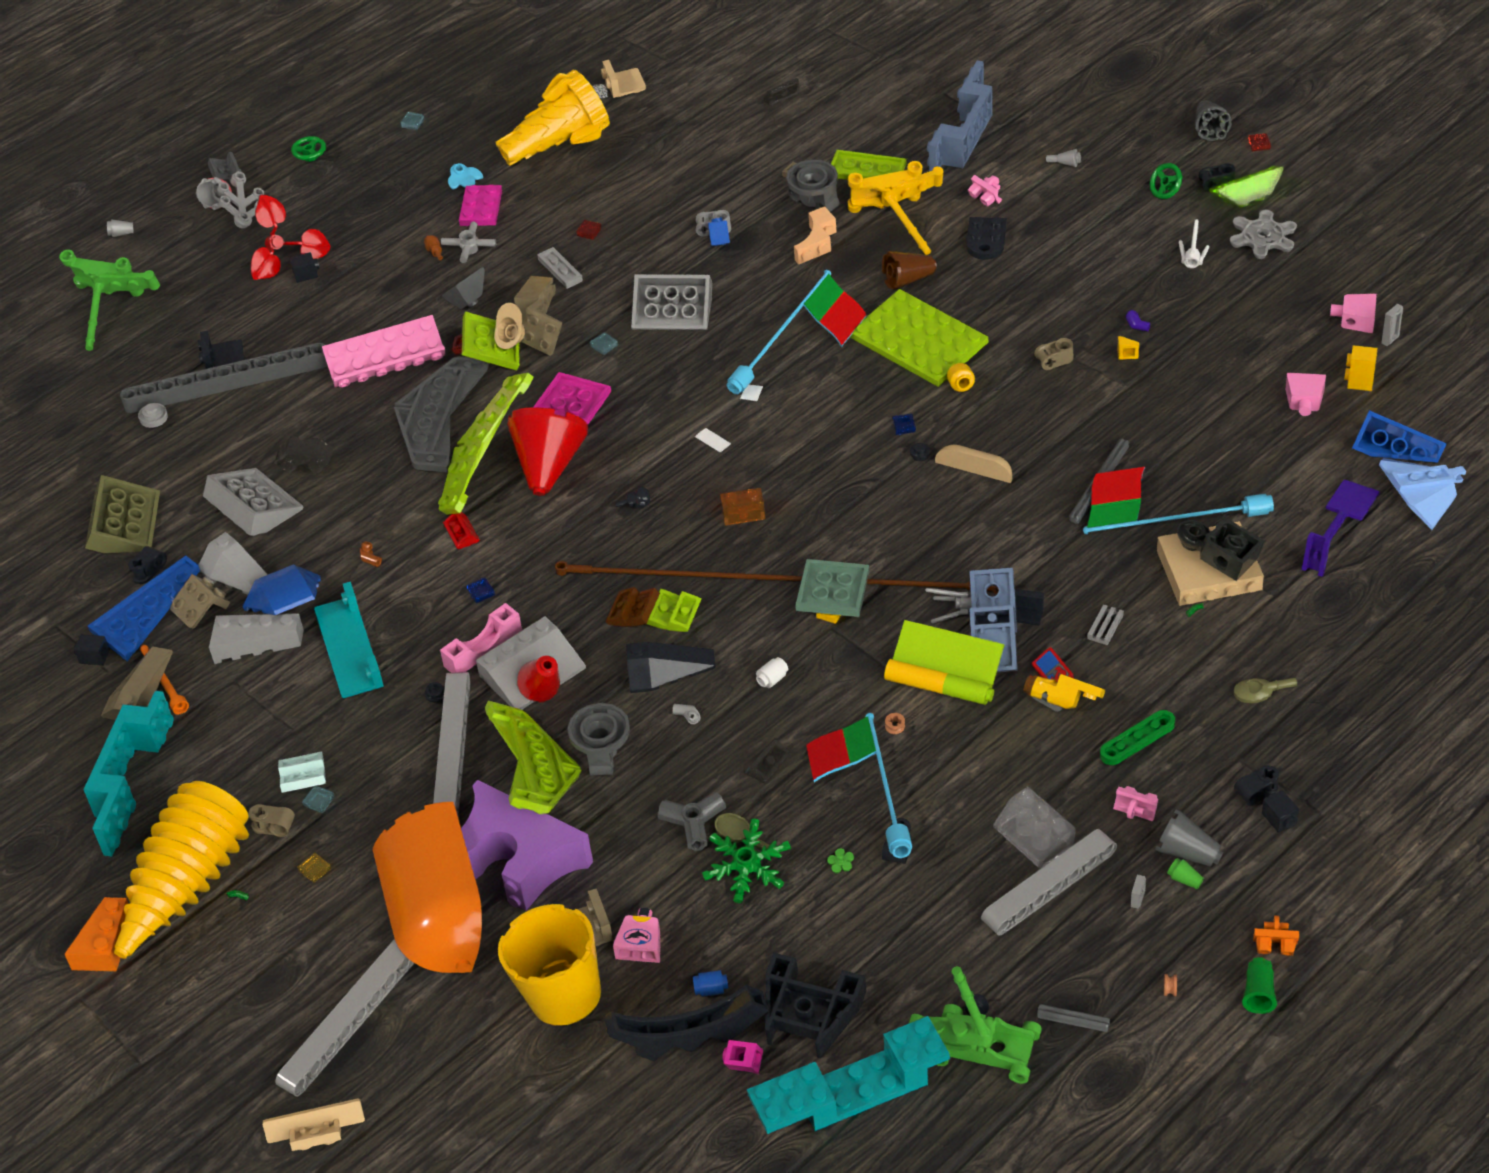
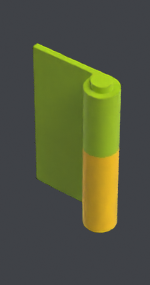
M904 620L893 660L890 659L888 661L884 678L888 681L986 705L988 701H992L994 696V689L992 687L1005 645Z

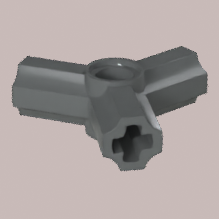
M717 792L711 793L698 803L686 805L664 800L659 806L658 819L684 826L688 849L700 851L708 845L704 823L726 809V804L722 796Z

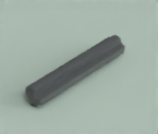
M1040 1004L1037 1011L1038 1018L1104 1032H1107L1110 1026V1019L1108 1017L1044 1004Z

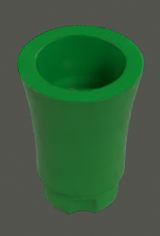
M1263 957L1253 958L1248 963L1242 1005L1252 1013L1266 1014L1277 1007L1272 963Z

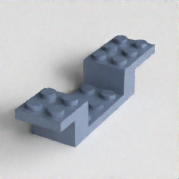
M977 60L975 65L970 68L968 77H965L963 86L957 92V98H959L957 112L960 113V121L965 122L960 127L940 124L938 130L934 131L932 140L927 144V152H929L927 166H929V171H932L934 167H941L942 165L963 169L992 117V86L984 85L983 61Z

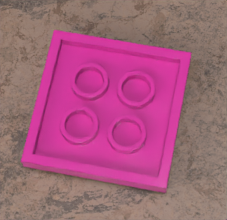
M558 372L534 407L555 409L554 414L564 417L566 412L582 418L589 424L611 393V387Z

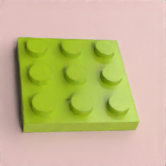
M465 312L462 328V355L517 371L519 367V343L510 349L500 348L494 338L496 320Z

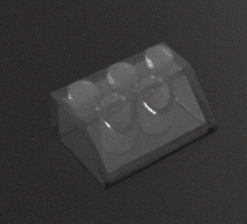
M1028 786L1010 798L993 824V827L1040 869L1075 843V827Z

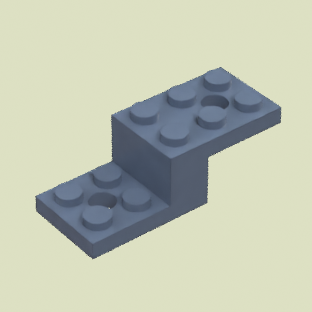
M1013 568L970 571L972 608H970L971 636L1005 645L997 672L1018 671ZM990 586H997L999 588L998 594L994 597L987 594V589Z

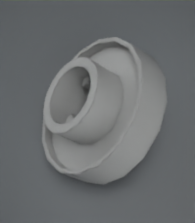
M150 403L139 411L138 418L143 426L153 428L162 425L167 420L168 413L164 405Z

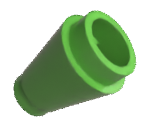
M1176 858L1167 872L1172 880L1196 890L1204 880V877L1184 859L1181 861Z

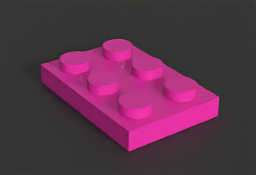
M466 186L459 217L460 226H470L471 222H476L478 226L496 225L502 186Z

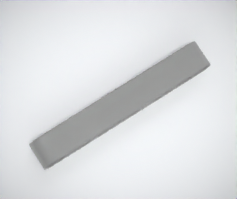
M1100 829L1094 830L988 906L982 913L981 920L997 935H1003L1108 859L1115 852L1117 844Z

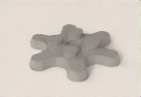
M1262 210L1259 213V218L1256 220H1248L1240 216L1233 219L1235 228L1241 230L1242 233L1230 237L1231 245L1235 248L1242 246L1252 247L1257 259H1264L1270 249L1275 248L1283 252H1290L1294 247V242L1287 239L1285 235L1294 233L1297 224L1293 221L1275 222L1273 220V212L1270 210Z

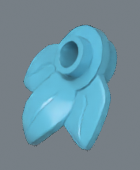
M459 163L454 164L450 168L451 175L448 178V184L452 189H456L460 185L466 188V186L475 185V180L483 179V174L474 167H466L464 164Z

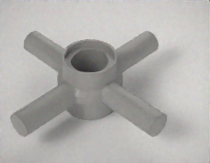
M471 222L469 230L462 231L459 234V238H441V245L460 246L462 249L460 262L466 263L468 256L478 251V246L496 247V239H478L475 234L478 224Z

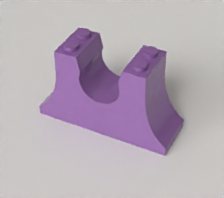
M479 780L472 786L475 795L474 805L469 818L461 830L474 877L477 879L491 863L497 860L509 859L502 872L507 901L513 907H520L527 911L538 896L555 880L572 871L587 869L593 863L588 834L548 814H538L532 810L515 808L510 805L508 794Z

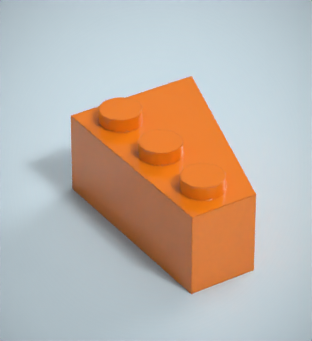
M103 898L65 953L71 970L117 971L120 957L114 953V946L121 931V924L126 917L124 906L129 904L127 898Z

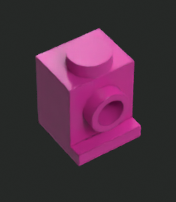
M729 1040L728 1046L723 1051L724 1065L732 1070L759 1074L763 1049L756 1043Z

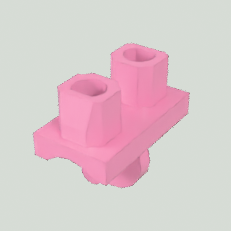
M976 175L971 178L973 184L968 189L971 197L976 199L982 193L980 201L987 207L993 202L999 204L1002 201L998 197V190L1000 189L998 177H986L984 181Z
M1129 786L1125 788L1118 787L1113 809L1127 813V818L1130 819L1138 816L1153 821L1158 803L1157 795L1151 793L1144 795Z

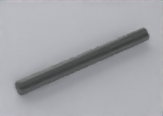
M1122 438L1118 441L1098 473L1114 471L1129 448L1128 440ZM1093 480L1069 515L1071 523L1078 524L1091 506Z

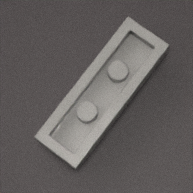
M554 247L537 254L538 260L567 289L583 281L582 275Z

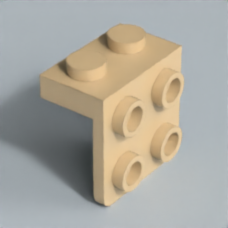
M609 60L602 61L603 69H601V74L613 98L638 93L646 89L638 68L615 73Z

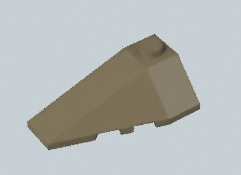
M152 646L110 695L101 716L116 720L123 704L148 707L173 651Z

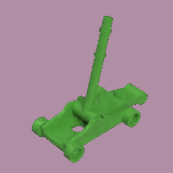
M64 250L60 254L61 262L65 266L71 267L75 274L73 281L76 287L80 289L87 286L93 288L88 332L85 339V349L89 351L93 350L101 293L111 294L116 291H129L132 296L138 297L143 294L146 288L156 290L160 287V283L153 271L133 273L131 263L125 257L119 258L115 263L76 258L72 250Z
M954 967L952 969L954 982L958 985L962 1000L965 1001L971 1016L962 1015L963 1010L959 1006L947 1004L944 1007L942 1017H929L950 1053V1057L1010 1070L1009 1078L1012 1081L1020 1084L1026 1083L1030 1075V1069L1027 1066L1034 1041L1040 1038L1042 1027L1036 1022L1025 1021L1022 1028L1010 1025L1000 1018L995 1017L994 1019L981 1014L975 1002L974 994L968 986L965 974H963L960 967ZM912 1014L909 1023L924 1017L919 1014ZM994 1043H1001L1005 1048L1002 1052H995L990 1047ZM949 1060L944 1061V1062H942V1063H940V1064H937V1065H938V1066H946V1065L948 1064V1061H949Z

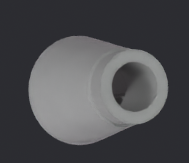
M113 219L107 221L108 236L117 237L134 233L133 222Z

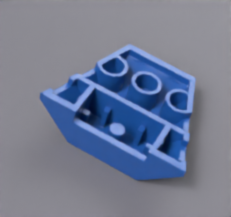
M294 564L254 581L243 609L244 611L252 609L253 612L262 610L264 614L277 615L315 599L317 594L316 588L319 587L318 582L321 581V577Z

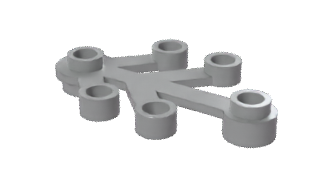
M238 171L232 175L230 183L236 187L237 197L229 191L227 183L220 182L217 191L223 194V196L220 197L218 204L234 216V223L237 227L247 228L252 223V217L255 216L258 201L255 203L254 208L246 212V207L259 200V196L264 195V191L261 188H255L253 193L245 198L244 184L246 177L244 173ZM230 202H233L238 207V210Z

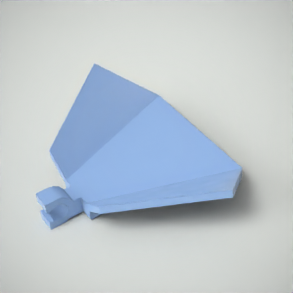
M1385 458L1379 463V466L1406 504L1431 530H1433L1457 496L1454 483H1461L1463 481L1461 475L1466 474L1463 466L1448 469L1446 465L1427 466Z

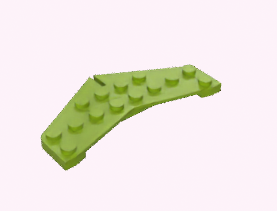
M523 373L507 377L503 382V387L487 407L477 415L475 422L458 441L457 445L459 447L454 448L442 497L438 502L439 510L444 514L461 513L468 498L465 491L475 469L511 403L517 395L524 394L534 378L531 374Z
M488 701L485 710L489 720L492 721L518 760L508 798L510 805L518 809L532 810L538 814L550 813L579 777L581 767L525 711Z

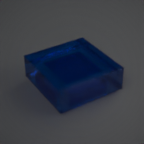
M912 414L892 416L896 435L916 432Z
M486 578L467 585V591L475 603L495 595L493 588Z

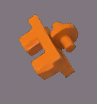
M1274 915L1273 922H1264V929L1255 928L1253 942H1256L1258 954H1271V943H1281L1280 954L1292 956L1299 940V931L1288 930L1289 923H1280L1279 915Z

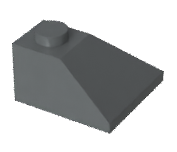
M481 267L445 292L442 297L460 309L466 306L471 308L478 303L477 298L482 295L485 269Z

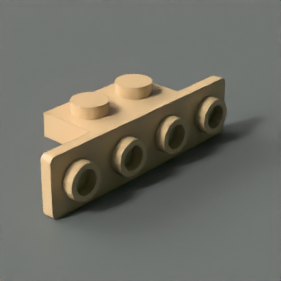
M357 1098L263 1120V1128L268 1143L290 1139L292 1151L307 1150L312 1146L329 1145L341 1140V1127L364 1122L365 1117L361 1101Z

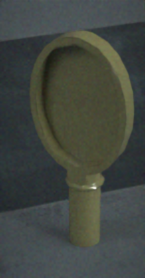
M1260 678L1246 679L1236 684L1234 696L1237 700L1244 703L1262 702L1271 697L1272 692L1275 690L1297 686L1296 678L1269 682Z
M724 813L716 818L715 829L722 838L725 839L726 836H729L731 842L736 843L742 842V839L746 840L743 830L749 831L750 824L745 818L733 813ZM757 839L756 841H760V843L754 847L762 851L764 845L766 848L770 845Z

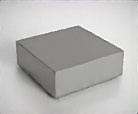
M1137 875L1131 893V907L1139 909L1141 907L1146 889L1145 876Z

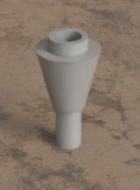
M1073 149L1058 155H1047L1046 161L1077 167L1078 163L1081 162V154L1077 149Z

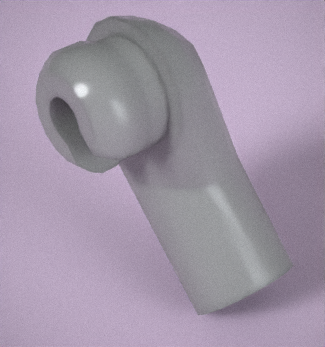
M673 705L674 715H683L690 724H696L700 721V713L695 706Z

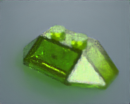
M1272 166L1210 188L1209 191L1231 205L1244 207L1249 205V202L1252 200L1261 201L1266 199V195L1272 194L1284 169L1283 166Z

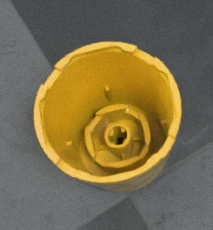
M561 904L539 906L518 916L510 923L511 928L505 936H501L498 945L499 960L505 972L541 1021L551 1025H568L585 1018L597 1006L601 996L594 932L589 919L578 909L564 908V905Z

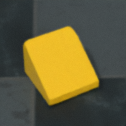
M1118 336V359H1138L1139 342Z

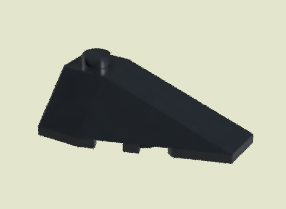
M655 642L626 644L631 693L654 691L659 689L660 685L668 682L671 684L676 683L679 678L684 676L693 677L715 669L714 649Z

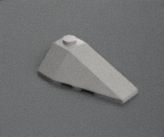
M226 532L208 544L199 563L202 575L214 583L218 581L224 583L228 588L232 589V587L240 589L247 595L256 579L268 575L246 550Z

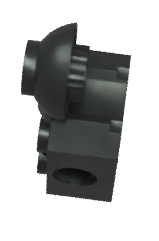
M1229 519L1221 520L1212 531L1205 524L1194 520L1184 521L1177 528L1178 537L1185 549L1190 551L1199 550L1201 560L1235 581L1259 558L1265 542Z

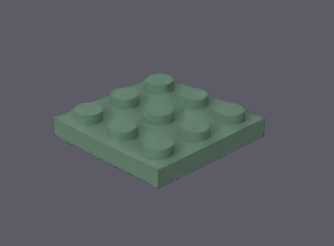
M807 559L796 601V611L859 617L869 575V565Z

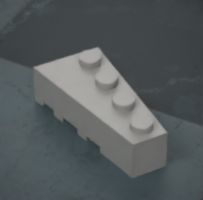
M299 614L216 616L209 649L214 664L222 663V659L232 658V660L241 659V655L251 653L254 656L261 655L262 652L270 649L275 652L301 646L304 629Z

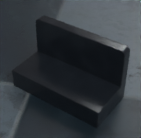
M1015 589L1017 623L1039 626L1044 610V593Z

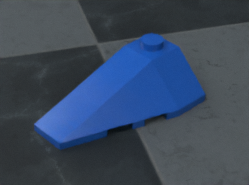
M1369 410L1352 448L1372 457L1438 462L1447 443Z

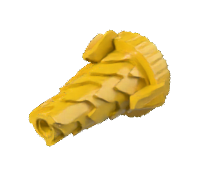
M572 70L567 74H557L542 94L544 101L538 104V108L524 117L525 120L512 132L496 142V146L509 166L524 157L528 159L537 152L545 151L555 144L558 146L569 138L573 145L597 140L601 137L602 130L610 125L609 117L602 101L587 79L577 70Z

